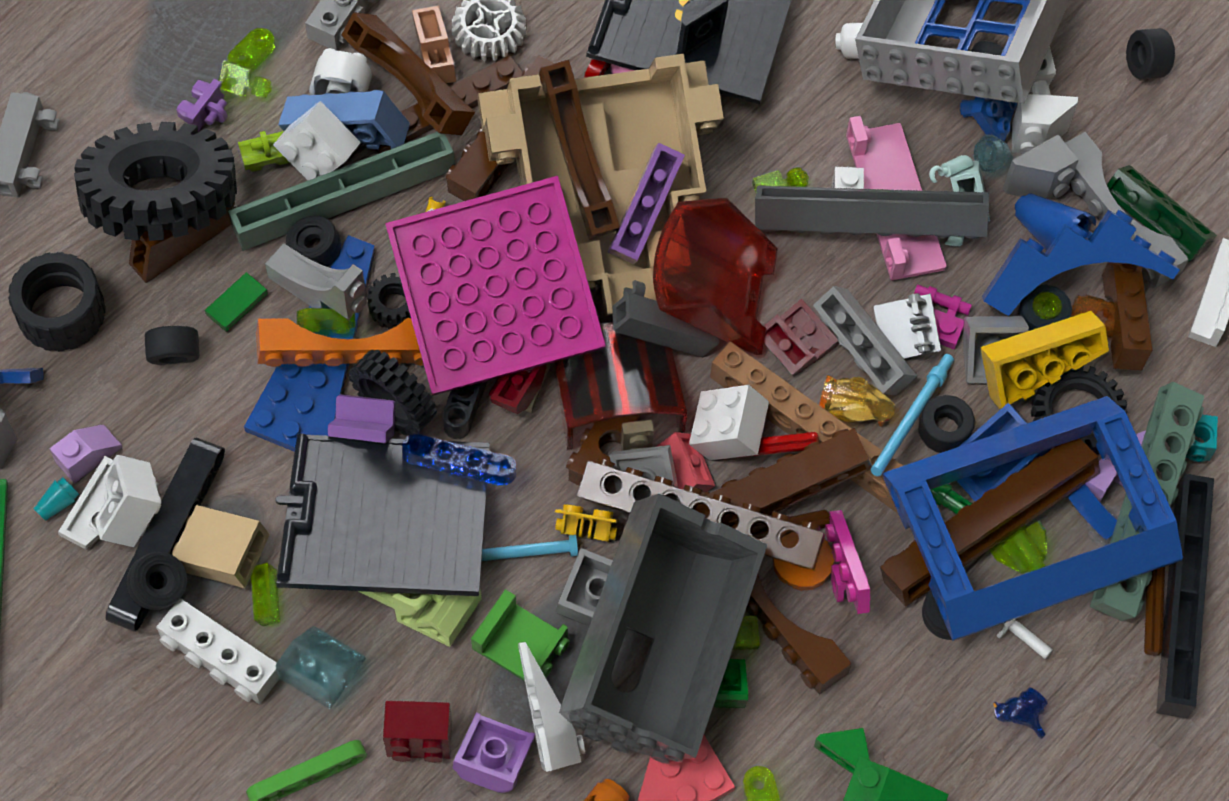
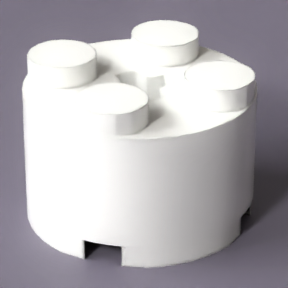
M331 48L325 49L315 67L309 87L310 95L368 92L372 71L367 64V58L361 53L351 54Z

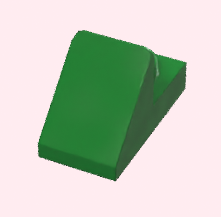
M729 659L714 707L745 708L748 701L745 659Z

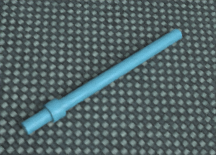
M945 354L939 364L930 370L927 375L926 384L871 467L873 475H882L937 387H941L948 376L947 371L954 362V358L950 354Z

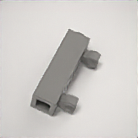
M11 92L0 127V195L19 198L23 184L31 188L41 187L43 177L39 176L40 169L28 167L39 127L57 130L60 122L56 118L57 111L51 109L44 110L39 96H35L32 93Z

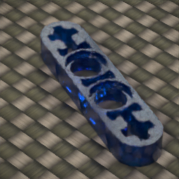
M420 434L409 435L402 442V456L406 462L413 465L496 485H508L516 478V462L512 457ZM447 452L452 455V458L441 460L437 455ZM476 459L482 464L478 467H470L466 462Z

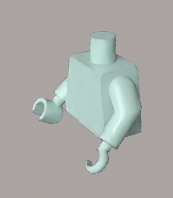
M958 156L942 164L941 167L934 166L930 170L929 177L933 183L937 182L935 179L936 170L940 176L950 177L954 192H986L979 161H972L969 156ZM950 236L945 245L961 246L964 236Z

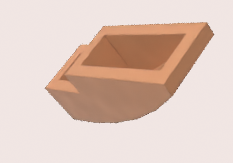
M439 5L412 10L422 60L445 83L456 82L454 62Z

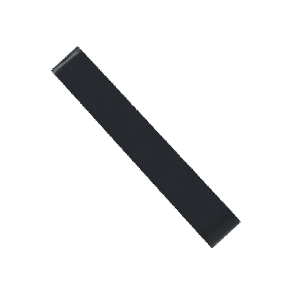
M197 437L192 440L161 501L159 512L154 514L106 611V621L134 632L138 631L149 609L139 606L131 598L127 589L128 572L134 562L149 553L165 552L172 555L175 544L179 542L188 517L192 515L196 505L201 506L223 462L225 455L224 447ZM154 572L149 578L150 585L155 589H160L164 578L160 573Z

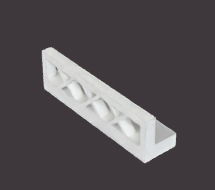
M1225 238L1220 243L1188 336L1214 347L1217 346L1229 319V240Z

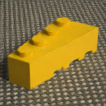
M1092 311L980 347L989 396L999 409L1003 408L1007 403L1012 404L1022 397L1026 400L1034 395V390L1048 382L1050 384L1055 383L1061 379L1060 376L1070 369L1077 370L1109 351L1106 327Z

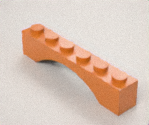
M288 318L258 319L256 329L258 364H266L271 367L282 364H296L298 366L326 364L328 366H339L341 364H356L368 351L380 350L381 353H387L390 359L392 357L397 359L399 364L414 363L424 366L411 318L405 319L396 327L382 334L360 339H338L315 334L300 327Z

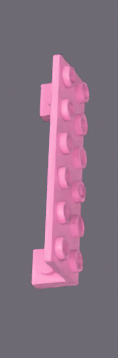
M861 116L849 118L846 137L856 168H864V189L922 191L901 124L896 123L868 128V126L863 125ZM877 234L891 281L944 271L946 269V262L937 236L921 235L919 237H911L906 234H892L890 236Z

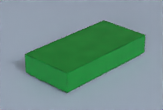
M246 272L205 309V314L227 332L268 294L267 289Z

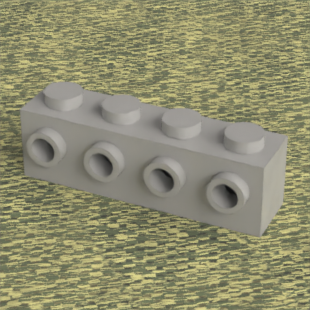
M320 0L305 22L308 39L337 51L342 43L347 42L341 34L353 12L365 13L370 2L373 3L375 0Z
M833 286L813 305L820 314L819 317L822 322L834 331L838 342L845 349L849 350L855 358L856 365L868 374L872 379L873 386L881 394L897 395L917 377L915 372L848 289Z

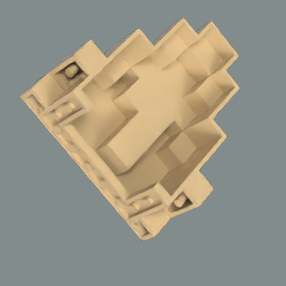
M684 54L654 58L649 69L575 79L591 145L604 183L612 199L619 225L654 147L661 143L685 155L640 257L634 264L608 253L616 232L588 239L539 75L511 78L507 89L478 93L477 100L482 131L485 132L489 161H496L497 165L512 163L514 162L513 158H516L520 186L558 176L589 288H596L595 283L600 285L605 317L613 316L612 306L623 297L625 287L633 289L632 282L634 280L645 283L646 291L644 297L665 303L661 273L664 272L665 277L677 276L682 274V269H686L689 266L679 207L696 205V202L700 201V198L706 193L697 135L712 133L713 129L717 128L724 119L718 84H708L705 61L685 63Z

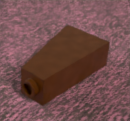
M235 201L231 208L226 207V214L218 221L209 218L210 226L197 231L188 224L189 235L174 238L170 230H164V240L149 241L148 231H144L139 241H131L129 265L145 283L151 281L229 227L231 221L228 211L236 208Z

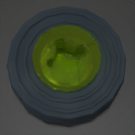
M1047 284L1037 286L1021 300L1019 306V315L1024 318L1029 326V330L1070 318L1072 314L1071 302L1065 292Z

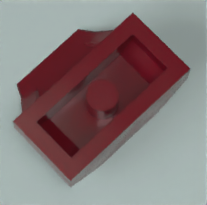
M546 364L498 377L489 392L491 402L516 414L526 410L542 385L547 368Z

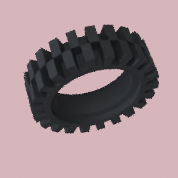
M380 350L368 351L349 371V379L353 382L352 386L355 390L359 391L357 395L360 397L395 401L394 430L397 432L400 430L401 434L405 436L407 434L409 437L417 436L436 417L437 410L435 409V402L431 400L432 396L424 391L426 387L423 383H417V377L414 374L410 375L407 372L408 368L405 365L399 366L397 359L394 357L390 359L387 353H381Z
M1084 366L1077 370L1070 369L1060 376L1061 379L1053 384L1048 382L1039 387L1032 403L1031 417H1034L1033 421L1053 415L1052 403L1054 398L1066 390H1084L1094 395L1097 399L1108 396L1124 411L1127 407V401L1122 400L1124 395L1122 389L1115 390L1117 382L1114 379L1110 382L1106 381L1107 373L1102 371L1100 376L1094 374L1096 371L1095 367L1090 366L1087 372L1083 371ZM1093 432L1080 438L1096 455L1100 454L1096 447L1097 440Z

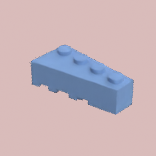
M380 90L290 96L286 99L278 124L285 131L289 125L321 101L361 143H367L366 146L370 149H379L380 145H389L391 149L403 145L410 125L409 121L387 94Z

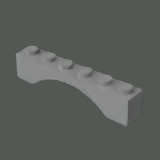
M1084 132L1065 142L1079 159L1074 171L1075 175L1070 182L1071 187L1087 203L1091 214L1098 217L1101 221L1108 209L1115 214L1118 209L1126 213L1109 192L1103 175L1102 152L1088 134ZM1133 219L1131 224L1137 229L1131 238L1134 239L1136 235H1139L1151 243L1149 249L1159 254L1163 250L1176 259L1174 264L1180 269L1177 275L1181 274L1188 258L1175 241L1169 236L1156 233L1142 226ZM1142 267L1143 278L1149 281L1154 288L1171 279L1155 270Z

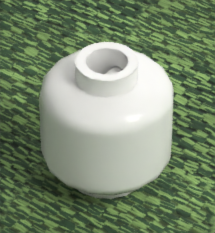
M846 23L843 25L841 33H836V49L841 50L843 56L847 59L859 58L855 38L863 23Z

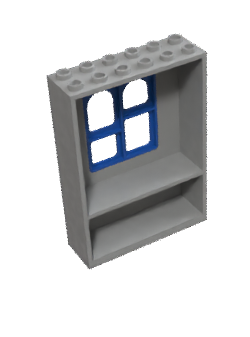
M874 0L855 38L863 80L1023 104L1070 1L979 0L968 26L963 28L935 24L946 0ZM994 1L1023 6L1015 24L983 20L990 4ZM986 32L1007 35L1009 38L1001 56L969 51L976 34ZM930 36L960 40L957 49L925 45Z

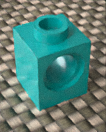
M1202 414V417L1195 425L1193 433L1195 436L1200 437L1204 443L1194 440L1185 458H1189L1194 462L1210 461L1217 449L1218 416Z

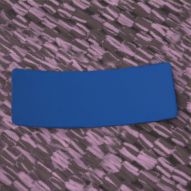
M1084 484L1069 495V500L1083 518L1105 540L1109 539L1113 535L1117 520L1099 502L1088 486Z

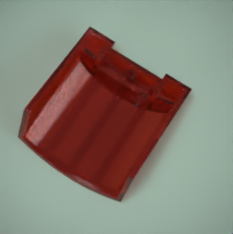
M727 198L678 202L664 225L655 252L653 284L659 309L724 341L732 342L737 347L754 355H762L766 327L757 320L763 277L764 275H774L778 248Z

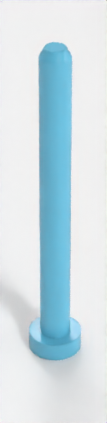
M569 535V540L486 548L482 549V561L570 552L571 556H578L576 535Z

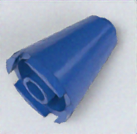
M1032 193L1021 196L1014 207L1016 218L1044 246L1046 251L1064 224L1070 228L1073 224L1078 225L1089 233L1087 235L1088 239L1093 234L1089 231L1091 224L1096 226V219L1090 213Z

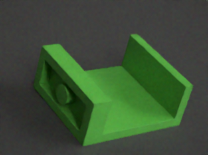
M505 589L472 636V649L525 681L518 643L526 642L545 678H547L553 668L551 662L557 654L561 656L569 645L568 627L562 624L558 630L518 606L516 604V595Z

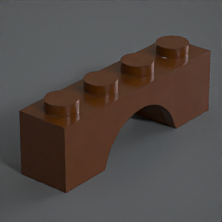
M1108 262L1103 271L1102 278L1105 298H1112L1115 310L1114 331L1111 341L1113 369L1142 371L1153 351L1142 267L1129 263Z

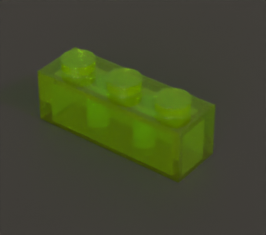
M269 563L257 565L251 575L254 621L261 626H267L280 622L279 597L276 584L277 569Z

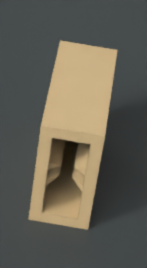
M196 505L192 515L186 521L185 529L179 542L173 548L172 555L182 563L188 574L246 588L270 534L258 520Z

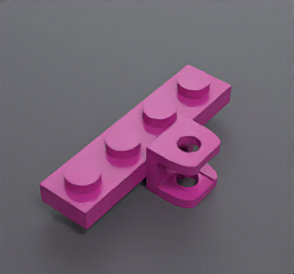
M842 510L830 511V524L825 525V533L828 543H833L832 554L834 561L840 562V564L831 565V585L836 602L844 601V590H846L847 599L849 602H854L857 614L869 613L870 587L868 579L857 554Z

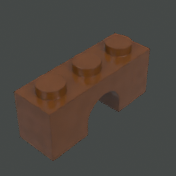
M609 396L605 405L600 404L594 414V425L591 429L586 428L581 437V448L578 453L573 452L567 462L566 468L569 469L568 481L580 486L588 461L596 463L598 458L610 461V457L603 454L600 448L609 442L621 444L622 423L641 421L642 411Z

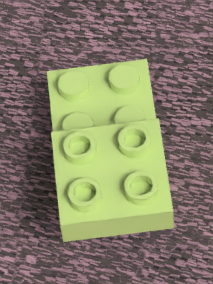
M480 589L479 596L358 591L395 609L397 622L449 647L482 599Z

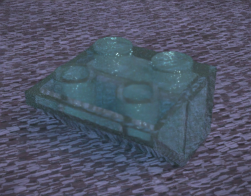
M313 626L291 642L276 663L275 668L281 680L331 710L366 657Z

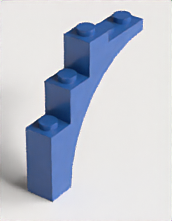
M1108 209L1089 239L1087 238L1089 233L1076 224H1073L1071 228L1064 224L1045 253L1042 252L1044 246L1029 238L1026 242L1020 238L982 295L984 302L1009 316L1021 300L1041 283L1061 272L1082 265L1103 262L1129 263L1155 270L1171 279L1175 278L1180 269L1174 264L1176 259L1163 250L1159 254L1149 249L1151 243L1139 235H1136L1134 239L1131 238L1137 229L1131 224L1132 217L1119 209L1116 214Z

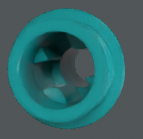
M62 477L58 481H53L33 509L47 521L50 517L75 503V498L79 493Z

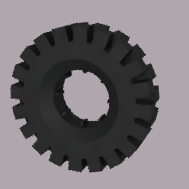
M150 122L137 124L138 133L133 134L127 127L114 131L115 140L106 135L97 139L95 147L88 146L81 153L82 159H77L74 167L78 202L83 217H87L88 223L96 229L103 226L104 233L114 237L124 231L125 239L138 241L144 231H148L149 241L164 240V230H170L174 238L189 235L188 224L197 231L210 226L209 218L218 221L226 214V207L231 208L236 200L237 181L232 149H229L228 143L222 137L216 139V133L206 128L198 133L197 125L184 123L176 131L175 122H161L159 129L153 131ZM156 177H169L182 181L176 186L160 190L145 191L132 188L141 181Z

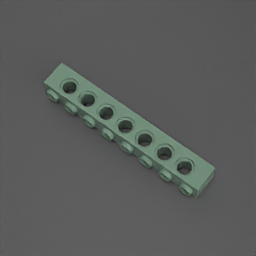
M1175 382L1159 388L1141 444L1169 506L1175 501L1178 494L1176 486L1179 477L1186 469L1187 462L1185 457L1188 449L1194 443L1195 434L1193 432L1196 423L1202 417L1204 410L1202 403L1205 397ZM1173 415L1178 418L1179 425L1175 423ZM1165 442L1169 444L1170 452L1167 451ZM1156 469L1161 472L1162 480L1158 478ZM1125 494L1110 544L1139 534V531H1135L1128 516L1132 505L1127 494ZM1152 571L1125 580L1127 591L1122 588L1121 582L1094 591L1090 607L1120 621L1135 618L1142 609L1143 599L1141 598L1144 588L1151 580Z

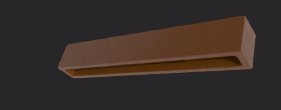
M1080 438L1055 446L1043 456L1036 457L1030 465L1021 471L1011 474L1005 482L996 488L986 491L980 499L971 505L961 508L955 516L944 522L963 567L1100 474L1098 455ZM916 540L898 555L889 557L880 566L884 584L905 607L930 590L929 582L931 575Z

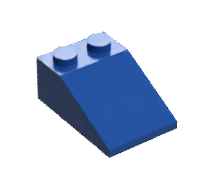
M1007 403L960 446L1027 424L1028 422L1016 408ZM1049 448L959 479L957 482L974 501H977L986 491L996 488L1005 482L1011 474L1021 471L1030 465L1036 457L1043 456L1052 449Z

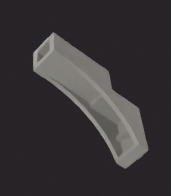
M284 243L265 263L269 279L321 314H324L330 307L349 320L355 312H360L367 302L363 270L354 264L344 270L329 268L308 259Z

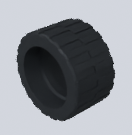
M64 252L44 253L24 263L12 277L8 290L9 304L20 330L33 345L44 348V350H56L58 352L75 349L90 341V338L97 334L100 326L103 324L105 319L104 313H106L104 298L94 271L83 259H79L73 254H65ZM69 286L84 292L80 303L63 316L46 318L31 312L38 297L49 289Z

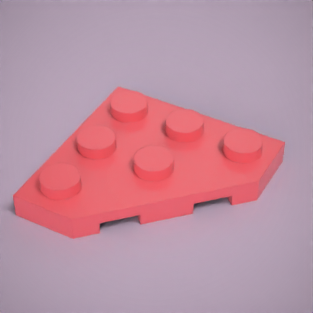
M703 735L696 758L683 759V762L670 761L669 764H665L652 759L650 756L638 801H716L733 792L735 786L705 735Z

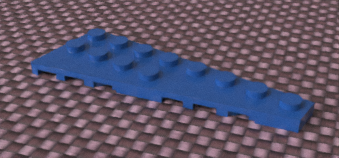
M348 235L339 256L333 262L331 268L344 270L354 264L363 270L366 288L375 254V246ZM309 306L299 326L315 334L330 338L354 339L360 312H355L348 320L330 307L324 314H321ZM282 364L277 366L244 425L245 432L291 451H295L297 434L328 436V424L336 418V397L342 392L349 364H341L339 366H328L326 364H312L309 366Z

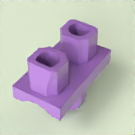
M213 79L209 84L198 80L191 91L192 97L198 99L197 102L192 104L187 100H182L176 109L178 117L187 122V124L197 125L198 132L205 123L208 125H212L214 121L223 123L228 115L224 110L227 102L223 100L224 94L220 90L221 82Z

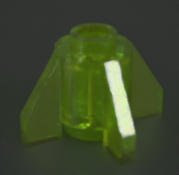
M1040 520L1028 527L1025 524L1004 542L1002 541L992 547L990 552L997 561L1021 574L1045 567L1044 561L1048 558L1046 529Z

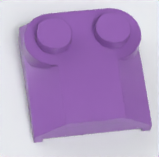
M476 712L454 759L453 769L463 780L499 793L509 792L517 785L518 776L535 738V733L525 732L481 716V714Z

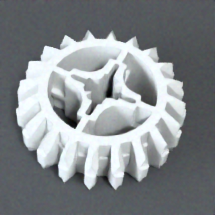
M463 0L461 7H456L455 16L452 19V35L455 38L457 47H462L464 54L471 52L473 60L478 56H482L483 62L486 61L487 57H492L496 62L498 56L501 55L505 58L508 56V52L515 54L517 46H522L523 37L526 35V18L523 15L521 6H516L515 0ZM478 18L476 21L473 22V25L469 26V24L474 19ZM510 27L506 33L500 35L501 33L505 32V28Z

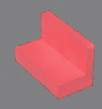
M675 432L657 445L671 446L679 489L683 490L684 485H689L701 489L703 492H708L715 487L703 455L689 445L691 434Z

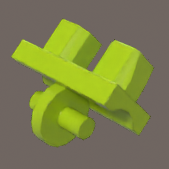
M262 131L259 132L260 137L238 142L245 170L254 172L262 170L265 165L289 163L273 146L284 131L269 135Z

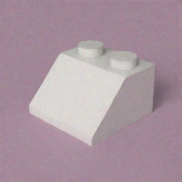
M1028 94L1024 104L1018 103L1012 121V153L1024 154L1056 135L1062 137L1069 129L1078 104V97Z

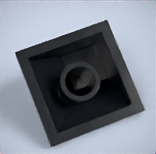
M689 0L685 3L680 22L677 54H684L685 57L723 33L729 0Z

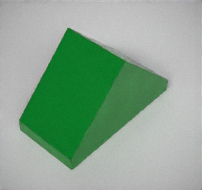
M864 728L819 734L815 740L814 747L851 774L854 772L859 757L870 760Z

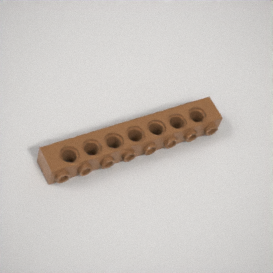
M729 342L712 361L711 379L724 388L750 385L769 401L766 419L789 435L816 432L819 436V442L822 443L831 439L832 435L840 430H851L849 426L732 342ZM858 434L873 466L882 450ZM892 458L883 473L903 465ZM869 470L851 478L853 482L898 513L882 475L875 476Z

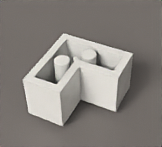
M116 455L103 476L108 499L95 520L100 540L134 547L140 536L145 534L148 523L153 515L159 512L161 497L158 494L156 478L153 475L150 462Z

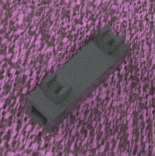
M634 280L632 282L633 289L625 287L623 297L612 306L614 332L703 357L719 344L717 319L703 315L704 302L702 300L692 298L691 306L684 305L682 308L644 297L646 291L645 283Z

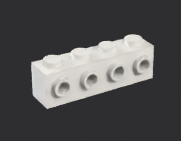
M181 598L156 627L161 637L160 642L171 651L178 649L186 654L184 658L193 666L200 668L202 665L211 671L209 675L222 685L226 682L236 688L234 690L235 693L247 702L253 699L258 704H261L283 675L278 663Z

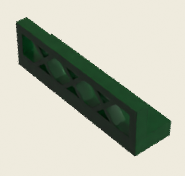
M1131 165L1119 168L1107 183L1109 192L1118 205L1148 229L1171 237L1187 256L1189 262L1193 261L1206 244L1211 243L1217 236Z

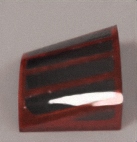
M613 322L600 324L606 348L554 362L567 450L573 449V429L625 416L648 414L675 415L678 432L685 433L687 410L672 348L614 332Z

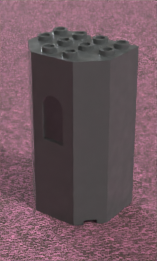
M660 493L634 502L559 713L574 727L583 730L585 737L595 741H601L602 739L612 743L611 748L619 752L629 753V751L641 753L665 764H669L670 761L683 762V759L696 758L767 544L723 523L710 521L705 518L706 515ZM627 629H630L652 639L635 688L630 692H622L612 682V670Z

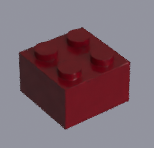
M385 701L383 741L387 757H392L393 760L400 762L410 761L411 758H424V761L432 763L442 762L443 759H450L452 734L450 703Z

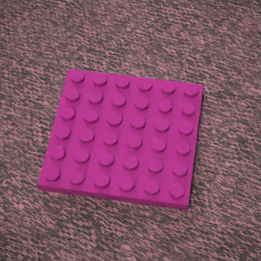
M558 176L385 223L433 396L606 348Z

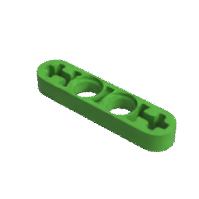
M360 740L350 741L252 785L246 790L249 801L279 800L362 762L367 757V753Z

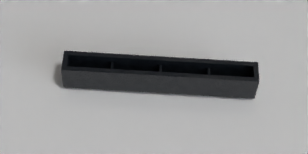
M1184 473L1176 486L1178 494L1174 502V516L1177 521L1183 559L1169 565L1156 713L1187 719L1196 708L1214 478Z

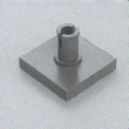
M670 445L614 451L609 455L610 462L615 463L614 469L625 472L626 467H630L644 472L643 478L654 481L655 476L663 477L673 481L672 487L678 488ZM614 478L616 492H619L622 482L620 478ZM641 487L636 493L637 501L651 496L649 487ZM678 496L668 497L680 503Z

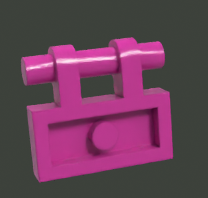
M917 284L914 294L919 293L920 296L931 294L932 303L949 308L947 313L934 309L940 345L955 349L964 327V320L955 317L956 313L960 312L968 315L972 304L961 301L962 298L956 295L950 297L937 292L938 289L932 286L926 288Z

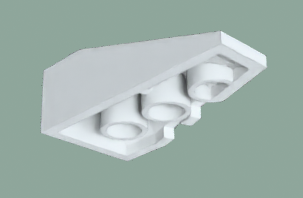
M526 642L518 643L542 769L547 772L580 763V755L585 754L582 735L576 736L572 724L559 713L561 704Z

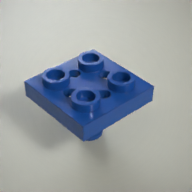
M976 96L974 100H962L960 103L961 115L964 118L973 116L993 146L1004 145L1006 136L1010 131V122L1017 108V103Z

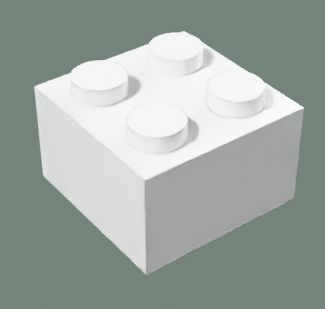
M320 101L289 125L273 146L307 180H311L334 171L346 162L361 142Z
M750 385L701 391L689 445L709 461L758 455L769 401Z

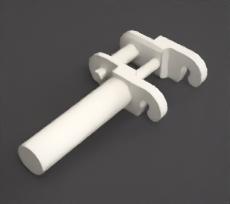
M1016 619L1004 623L1002 631L997 634V637L1000 639L1010 630L1044 659L1053 650L1020 622L1016 621Z

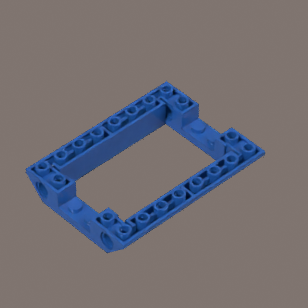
M1108 396L882 473L905 529L911 528L931 575L929 587L952 641L1183 559L1176 518L1126 412ZM1093 431L1097 440L1096 447L1102 460L1111 459L1131 502L1132 509L1128 516L1135 531H1139V534L974 591L930 489L1090 435Z

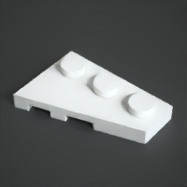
M104 456L58 531L59 536L84 549H87L100 538L95 518L108 499L103 476L113 462L112 459Z

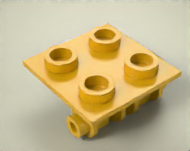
M564 504L563 509H555L556 513L563 514V519L557 518L555 530L561 531V534L576 535L578 521L581 519L578 537L582 538L585 520H589L587 539H591L594 521L596 522L594 539L609 542V539L615 540L617 528L612 527V522L617 523L619 519L613 518L614 512L594 509L592 515L583 513L584 507Z

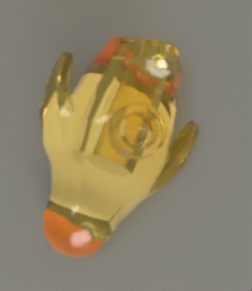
M826 376L819 406L829 411L837 419L845 422L875 419L878 421L879 426L882 427L886 421L891 420L895 415L894 402L873 385L868 384L864 378L853 377L851 379L841 378L837 380L832 376Z

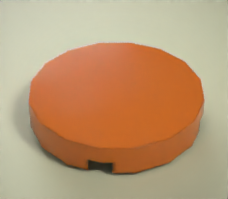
M792 532L782 538V545L786 548L795 547L799 540L798 534ZM825 539L815 570L773 558L774 571L779 580L785 585L787 583L793 589L800 591L813 590L823 585L831 574V565L834 564L832 549Z

